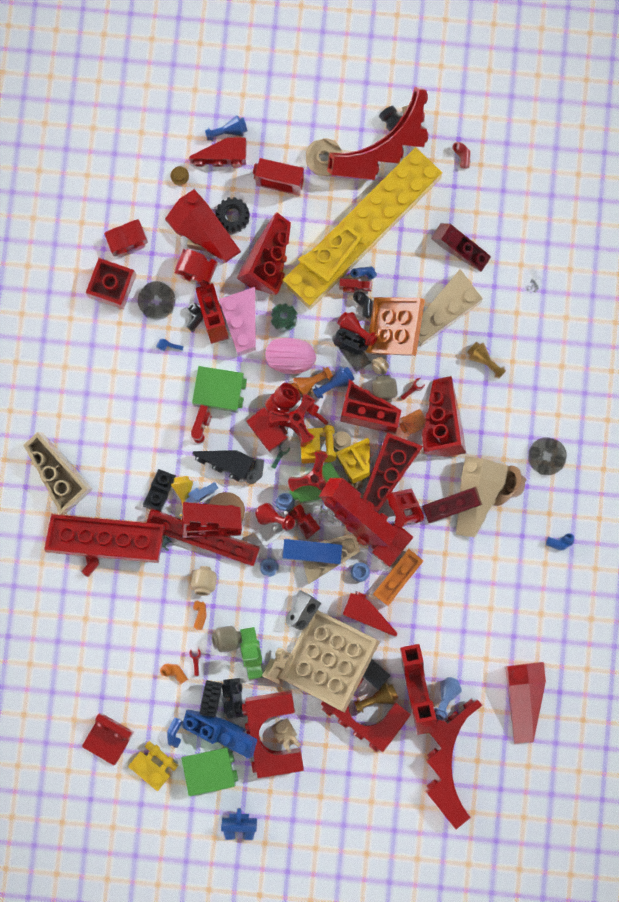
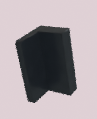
M371 659L363 675L377 690H380L381 686L391 676L373 659Z

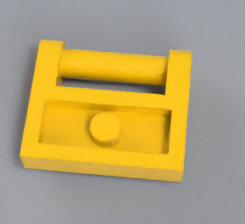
M326 425L323 428H307L314 436L311 444L301 447L302 464L315 463L314 453L316 450H320V437L326 438V452L329 454L324 463L334 462L336 460L333 443L334 426Z

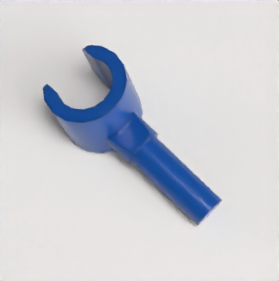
M163 338L156 345L162 351H165L167 346L182 351L184 346L173 344Z

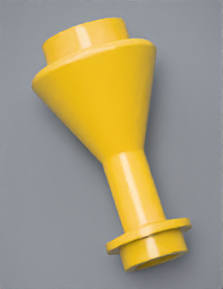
M189 476L174 478V483L171 484L180 498L181 504L189 498L188 494L193 486L194 481L189 480Z

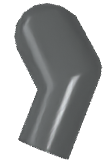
M255 459L254 468L245 477L247 483L254 484L262 478L263 459Z

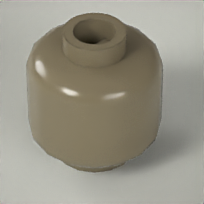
M391 375L376 376V380L372 382L373 395L389 403L392 402V398L398 395L396 379L391 378Z
M233 626L219 627L215 630V633H212L213 647L221 653L235 651L238 648V644L242 641L240 631H236Z

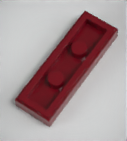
M475 486L422 505L428 523H432L483 504Z

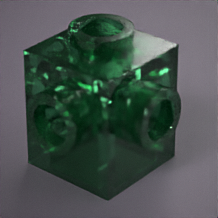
M280 303L272 309V320L270 322L276 330L280 329L282 333L286 330L290 331L297 325L296 315L298 313L292 305L288 306L287 303L281 305ZM284 313L288 315L285 319L280 317Z

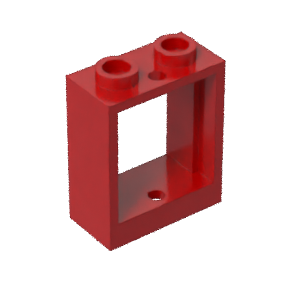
M259 158V162L254 164L253 179L256 180V186L298 196L301 195L305 179L304 168Z

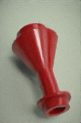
M344 312L339 317L337 322L339 329L343 328L360 335L366 340V345L372 346L376 343L378 339L376 333L372 332L370 334L364 330L354 312Z
M264 503L256 509L255 517L261 525L279 523L286 531L293 529L295 526V520L292 516L282 517L278 515L270 503Z

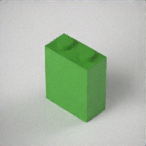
M198 366L192 399L193 406L200 407V405H204L210 409L238 413L239 408L242 409L244 397H241L242 390H246L247 379L244 378V373Z
M227 747L181 757L189 796L232 788L239 781L237 770H233L232 762H235L233 750L229 751Z

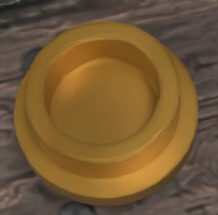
M182 166L175 167L170 174L172 182L176 185L186 184L189 180L188 170Z

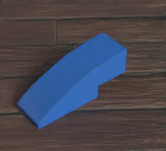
M284 539L282 559L341 564L342 545Z

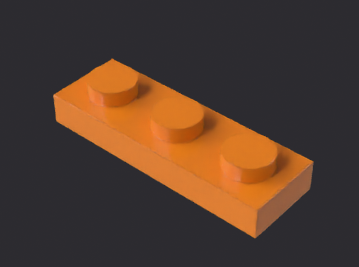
M408 549L373 595L389 606L424 560Z

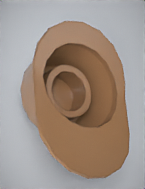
M513 465L508 467L505 485L497 495L494 506L503 505L510 498L518 497L523 493L527 479L521 474L518 467Z

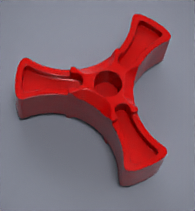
M304 394L300 406L290 413H278L271 410L268 416V426L282 425L289 427L297 434L301 447L311 444L314 436L306 428L304 415L313 407L315 400Z
M322 450L315 451V464L308 474L301 477H289L288 485L292 492L302 486H314L321 491L327 483L323 475V464L329 455L327 452Z

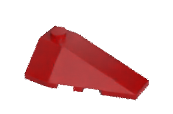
M195 189L179 198L165 218V221L178 235H183L190 239L192 243L207 249V252L225 263L241 253V250L209 205Z
M448 376L434 379L429 397V408L425 416V427L422 431L424 453L443 457L465 454V439L453 378Z

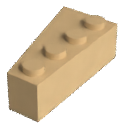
M461 269L458 270L423 312L418 341L420 347L481 304L483 298Z
M35 433L23 445L34 467H36L42 482L45 484L49 496L54 501L59 515H66L93 490L44 433Z

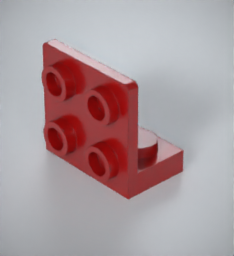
M101 712L96 716V722L82 744V748L115 766L132 738L134 731Z

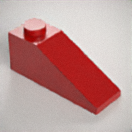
M208 284L207 288L203 286L196 287L195 290L210 343L213 344L229 339L214 284Z
M358 591L355 594H350L342 615L397 637L398 633L375 606L365 599L367 595Z

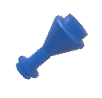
M238 115L233 117L223 127L213 130L208 127L205 130L207 141L211 140L212 142L213 137L223 134L243 137L244 132H248L244 117L239 118Z
M340 366L328 383L319 388L315 385L312 391L317 399H323L324 393L333 388L348 387L349 379L353 381L355 378L348 367L343 369Z

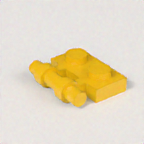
M148 741L144 746L150 751L148 755L140 751L128 767L158 792L170 777L165 770L169 767L175 771L179 765L173 761V757H168L160 750L161 747ZM154 756L163 762L161 767L151 760Z

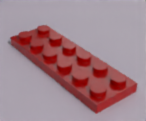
M51 514L44 551L46 553L159 563L165 525Z

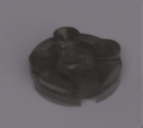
M160 281L147 283L138 294V306L147 318L161 320L173 313L176 297L173 290L165 283ZM154 296H158L159 299H162V302H159V305H155V303H152V300L155 299Z
M540 438L532 444L528 451L529 465L539 475H554L562 470L566 463V449L560 441L554 438ZM545 451L548 454H552V457H550L551 461L549 462L542 458Z

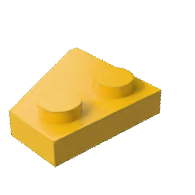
M369 438L335 452L337 460L352 484L370 476Z

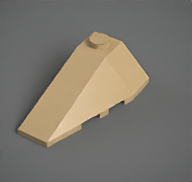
M465 457L460 492L476 486L483 505L458 513L457 535L476 537L486 519L488 511L494 505L497 495L505 485L508 465L482 458Z

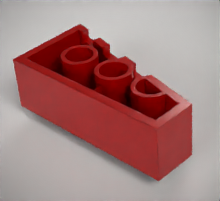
M390 433L385 435L362 496L363 499L370 501L374 505L373 509L376 512L383 506L387 500V495L393 491L421 451L422 445Z
M329 478L319 497L324 501V505L333 511L335 517L342 521L346 529L357 538V542L364 546H390L400 527H397L396 524L391 525L384 513L379 514L373 509L374 505L370 501L360 498L361 493L344 478Z

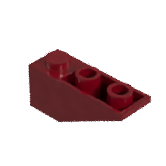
M440 223L431 237L444 250L480 272L483 271L492 257L452 224Z

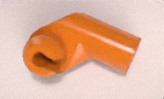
M196 600L193 610L198 611L193 627L197 630H202L207 618L206 604L203 601Z
M167 663L160 668L162 676H175L180 685L188 680L178 664Z

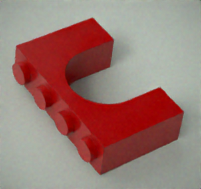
M420 643L400 647L401 663L416 733L421 735L436 732V715L432 700L430 701Z
M324 701L321 703L323 706L321 710L330 717L332 714L338 717L337 722L344 728L351 727L354 730L352 734L361 741L363 738L369 741L368 746L377 753L379 750L385 751L411 716L409 712L395 702L381 721L374 725H362L352 718L349 712V705L346 711L343 712Z
M292 690L246 697L245 703L242 704L243 715L248 717V723H245L246 734H250V736L258 739L254 751V761H251L252 772L257 773V779L304 771L301 747L290 749V753L287 750H272L262 743L259 736L262 724L269 718L295 713Z

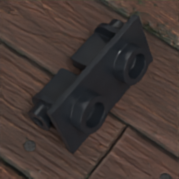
M240 678L223 680V697L230 698V701H223L224 715L227 716V719L244 717L242 704L244 703L241 696L243 688Z

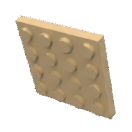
M317 610L307 627L300 634L279 678L345 712L380 641Z

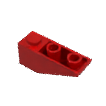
M227 137L190 155V164L196 167H203L205 164H212L214 167H222L223 164L231 165L232 167L247 165L246 137Z

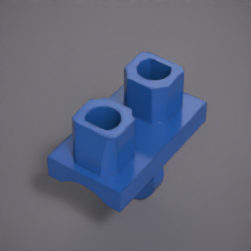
M237 808V814L230 813L229 818L222 817L221 832L224 833L225 840L235 839L236 832H243L244 840H253L254 834L257 832V818H249V814H242V808Z

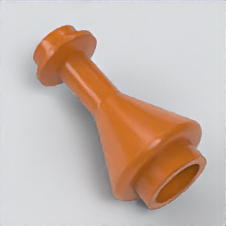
M322 367L323 371L313 377H295L291 385L303 397L321 380L327 378L330 381L333 375L329 367Z

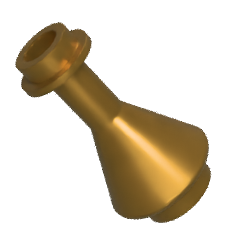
M476 341L467 351V354L470 355L468 359L487 365L495 373L494 378L500 379L506 372L505 366L500 368L491 360L484 342L479 344Z
M385 682L372 697L362 701L357 698L354 704L358 713L361 711L364 713L363 708L373 704H395L394 700L398 699V695L393 684L388 685Z

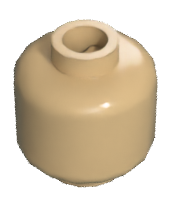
M200 566V569L194 570L191 588L195 591V594L209 596L210 593L214 592L217 574L208 566Z

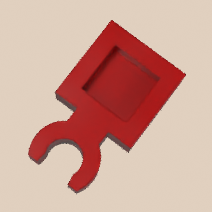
M340 278L339 290H343L344 293H354V291L358 290L371 292L372 281Z
M301 504L289 512L290 516L298 521L296 526L307 540L321 529L310 513L305 514Z

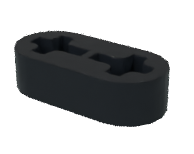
M343 328L337 330L332 337L335 346L355 355L363 354L369 347V345L365 344L366 340L360 335Z

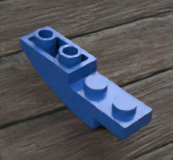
M188 709L185 712L182 724L183 729L212 744L218 742L248 759L253 757L258 739L246 734L245 728L219 717L214 718L200 715L199 711Z

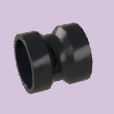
M394 105L389 106L379 114V118L382 122L386 123V128L389 132L402 118V116L397 114V109Z

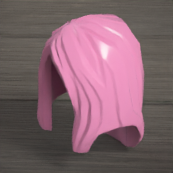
M294 338L274 339L268 345L265 353L268 366L283 374L303 373L312 368L316 361L313 347L306 341Z

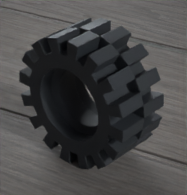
M228 197L227 200L223 199L221 204L217 205L216 217L228 233L232 232V234H235L236 231L241 232V229H245L246 225L249 224V208L242 199L238 200L237 197L230 199ZM229 209H236L240 212V217L237 221L230 222L226 219L225 215Z
M206 680L201 700L200 715L216 717L222 683Z

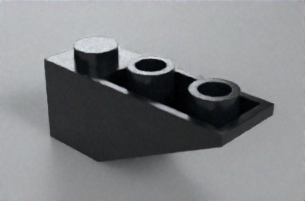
M238 450L193 451L192 453L196 457L195 461L203 465L207 462L213 465V470L219 473L225 471L230 474L229 477L237 482L240 479L245 481V477L255 461L254 458Z

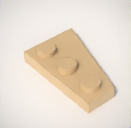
M353 534L320 541L321 543L342 545L341 564L360 552L357 538ZM303 561L308 585L340 564Z

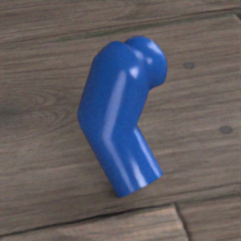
M372 266L353 268L350 272L353 278L367 276L369 280H373L377 277L375 268Z
M571 533L565 534V536L558 540L548 536L545 545L563 551L573 545L575 537Z
M178 718L173 719L167 731V743L170 747L173 746L174 748H178L181 743V739L177 738L176 735L183 721Z

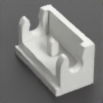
M283 511L279 515L286 517L289 514L287 511ZM279 523L263 525L254 533L266 548L290 530H284Z

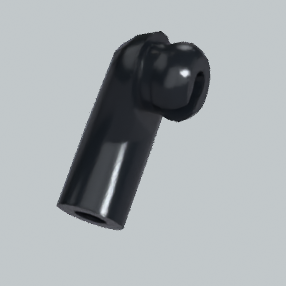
M355 292L353 300L362 307V317L371 318L372 300L363 292Z
M191 303L188 306L191 320L186 325V328L194 332L203 320L200 306L196 303Z

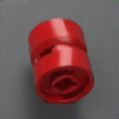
M282 383L265 401V406L269 413L271 410L278 413H288L300 401L301 396L293 385Z

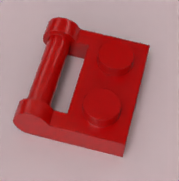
M200 405L191 430V437L197 444L204 442L205 436L203 432L205 426H209L212 419L209 408L204 405Z
M412 488L392 492L387 495L389 506L396 516L395 524L397 527H404L407 523L411 522L419 523L423 521L424 514ZM411 509L412 515L406 516L404 511Z

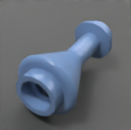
M447 677L440 682L442 700L439 707L434 708L437 720L443 721L448 717L446 709L449 702L462 692L460 682L452 677Z

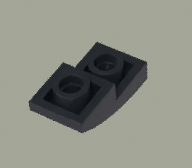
M158 468L143 507L162 512L176 475Z

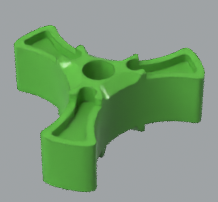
M255 627L240 629L242 643H240L244 667L247 668L249 680L263 678L262 655Z

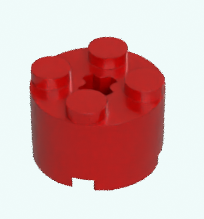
M183 248L174 273L186 281L190 282L193 280L198 285L207 288L218 262L212 258L208 261V258L205 257L206 255Z

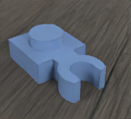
M213 482L200 490L196 488L188 494L190 497L185 502L198 503L215 493V490L219 489V487Z

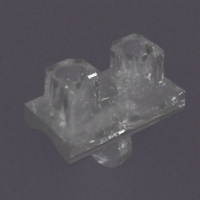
M321 505L320 508L314 509L313 518L319 520V525L345 527L342 521L335 517L333 511L326 506Z

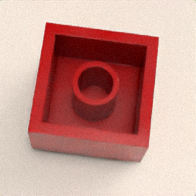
M98 257L85 293L88 298L124 310L137 274L133 269Z

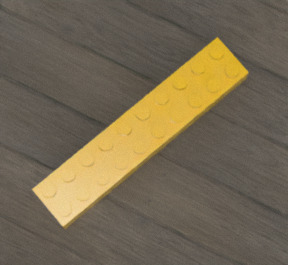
M415 147L318 244L319 246L347 225L363 236V239L330 282L327 283L302 263H299L283 279V285L311 310L340 281V278H343L442 179L443 172Z

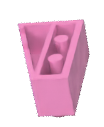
M253 287L219 299L238 356L256 351V290Z

